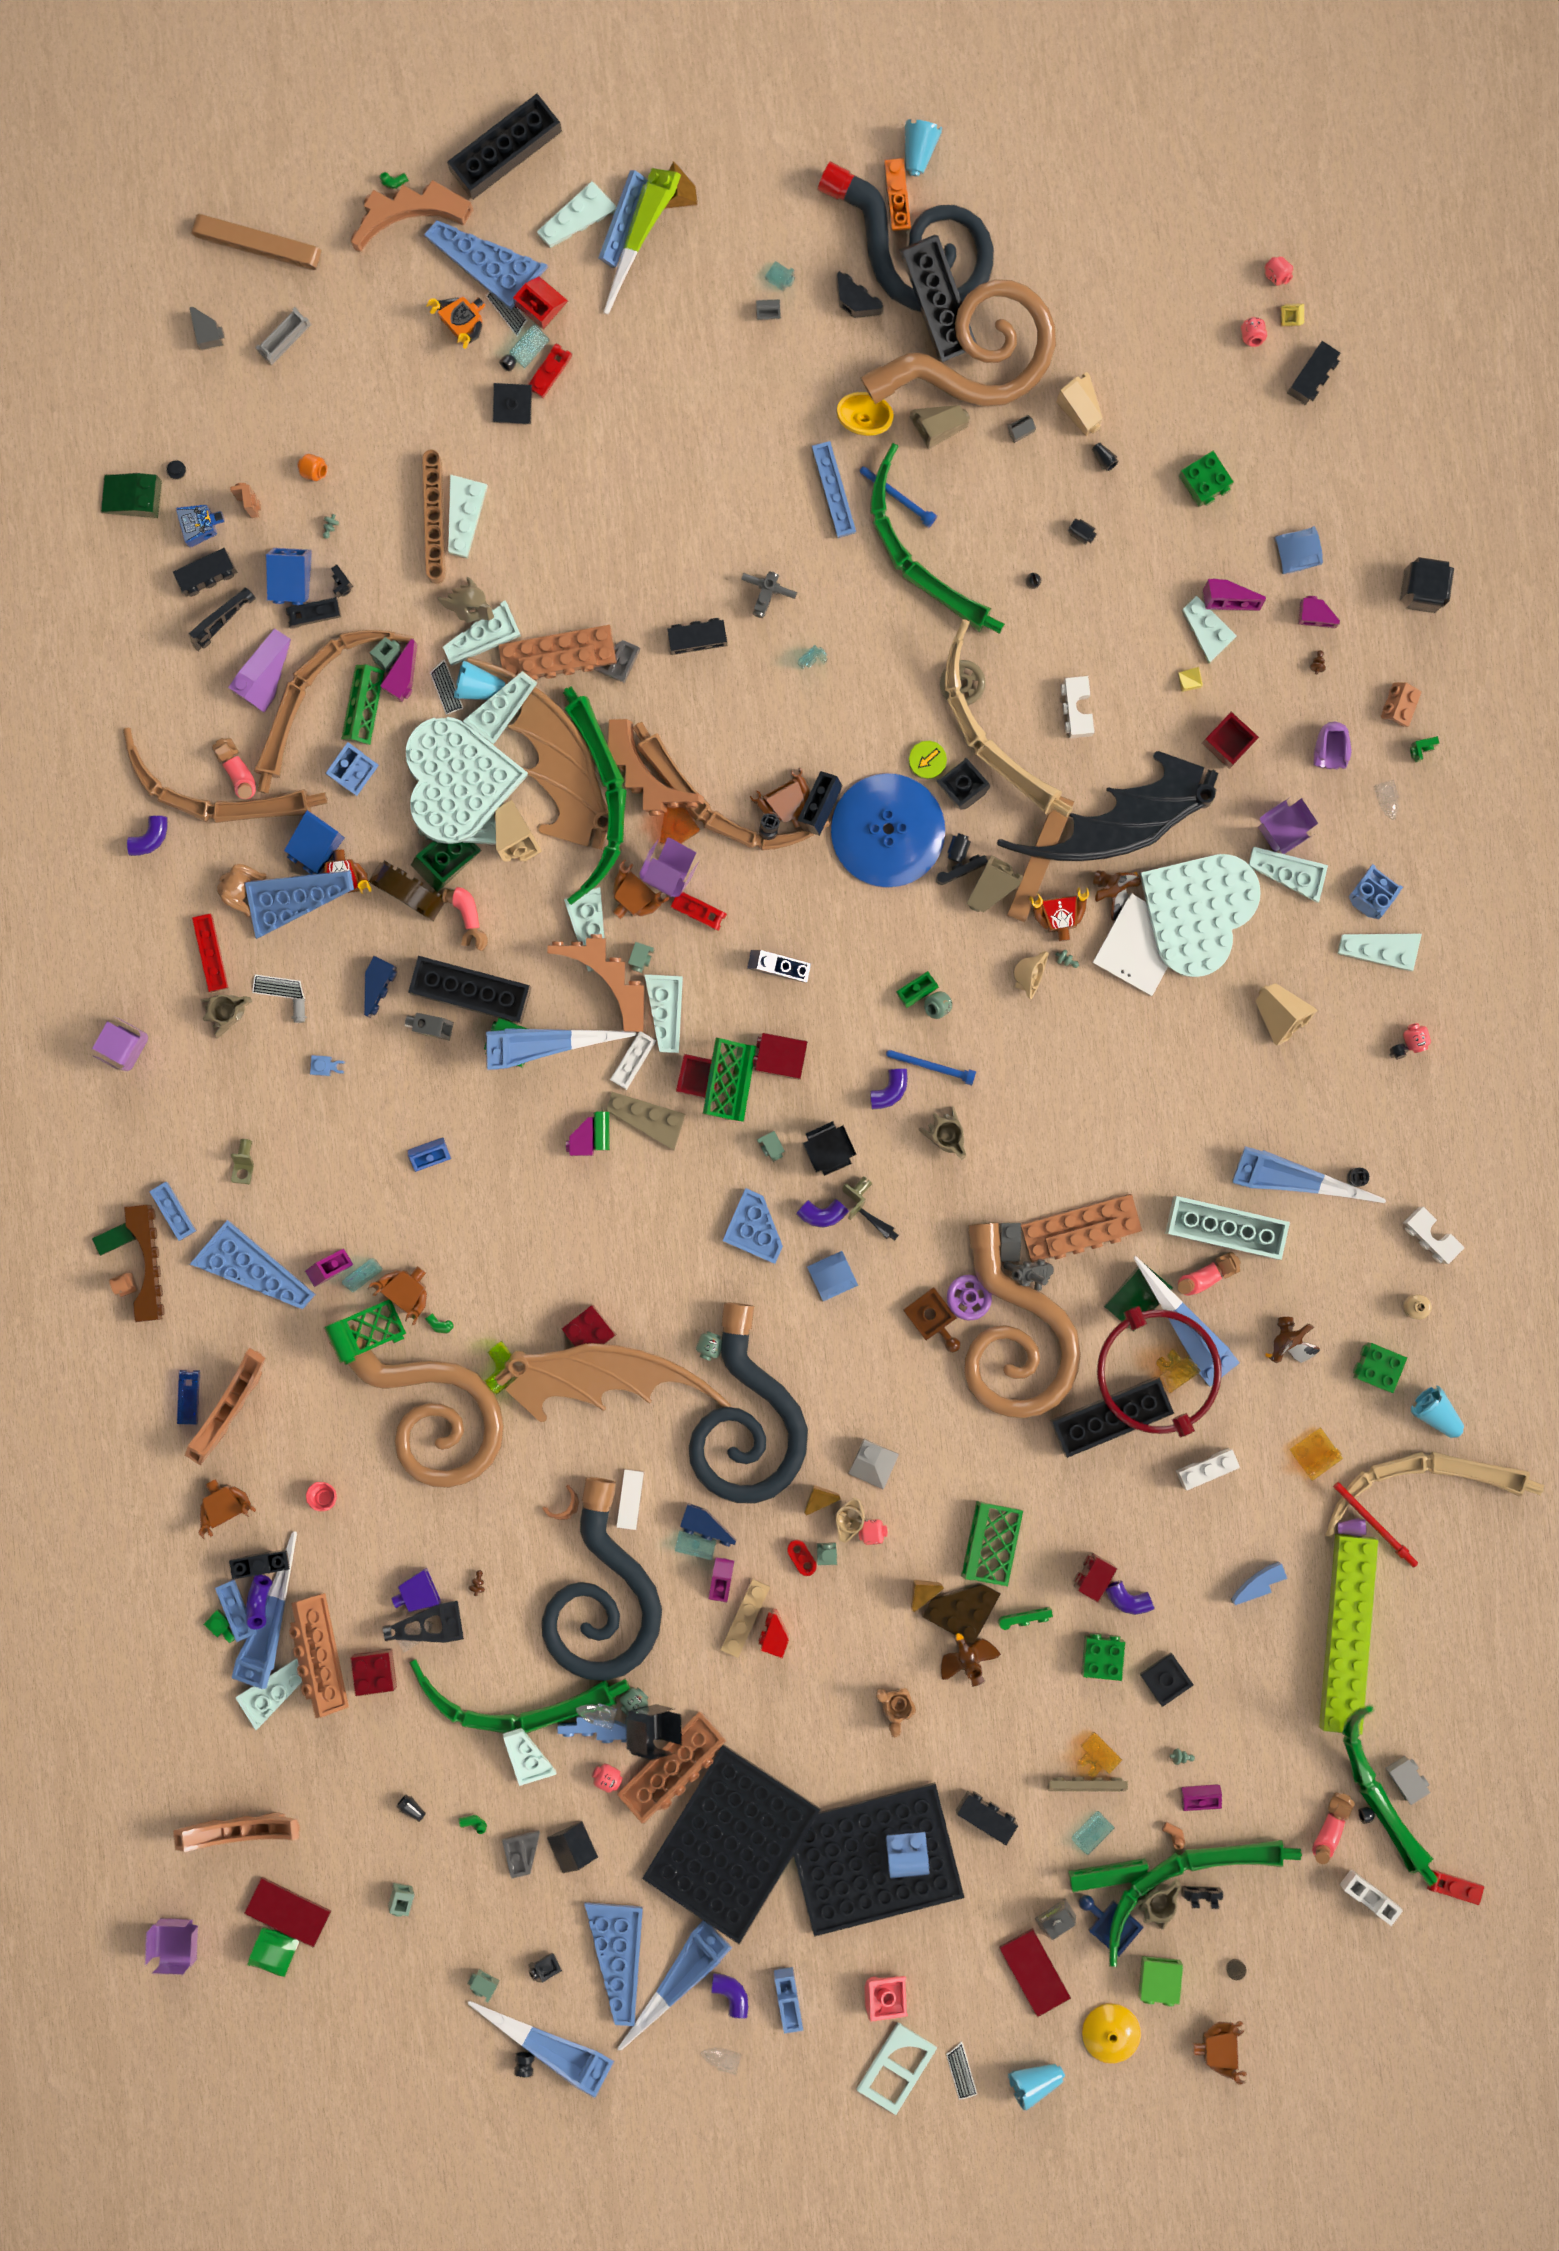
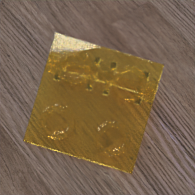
M1321 1427L1289 1449L1311 1481L1343 1459L1341 1452L1335 1448Z

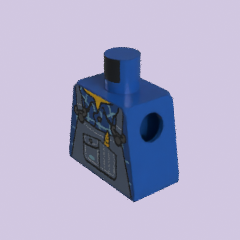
M207 505L176 508L185 543L190 548L216 536L215 525L225 522L222 511L211 514V510Z

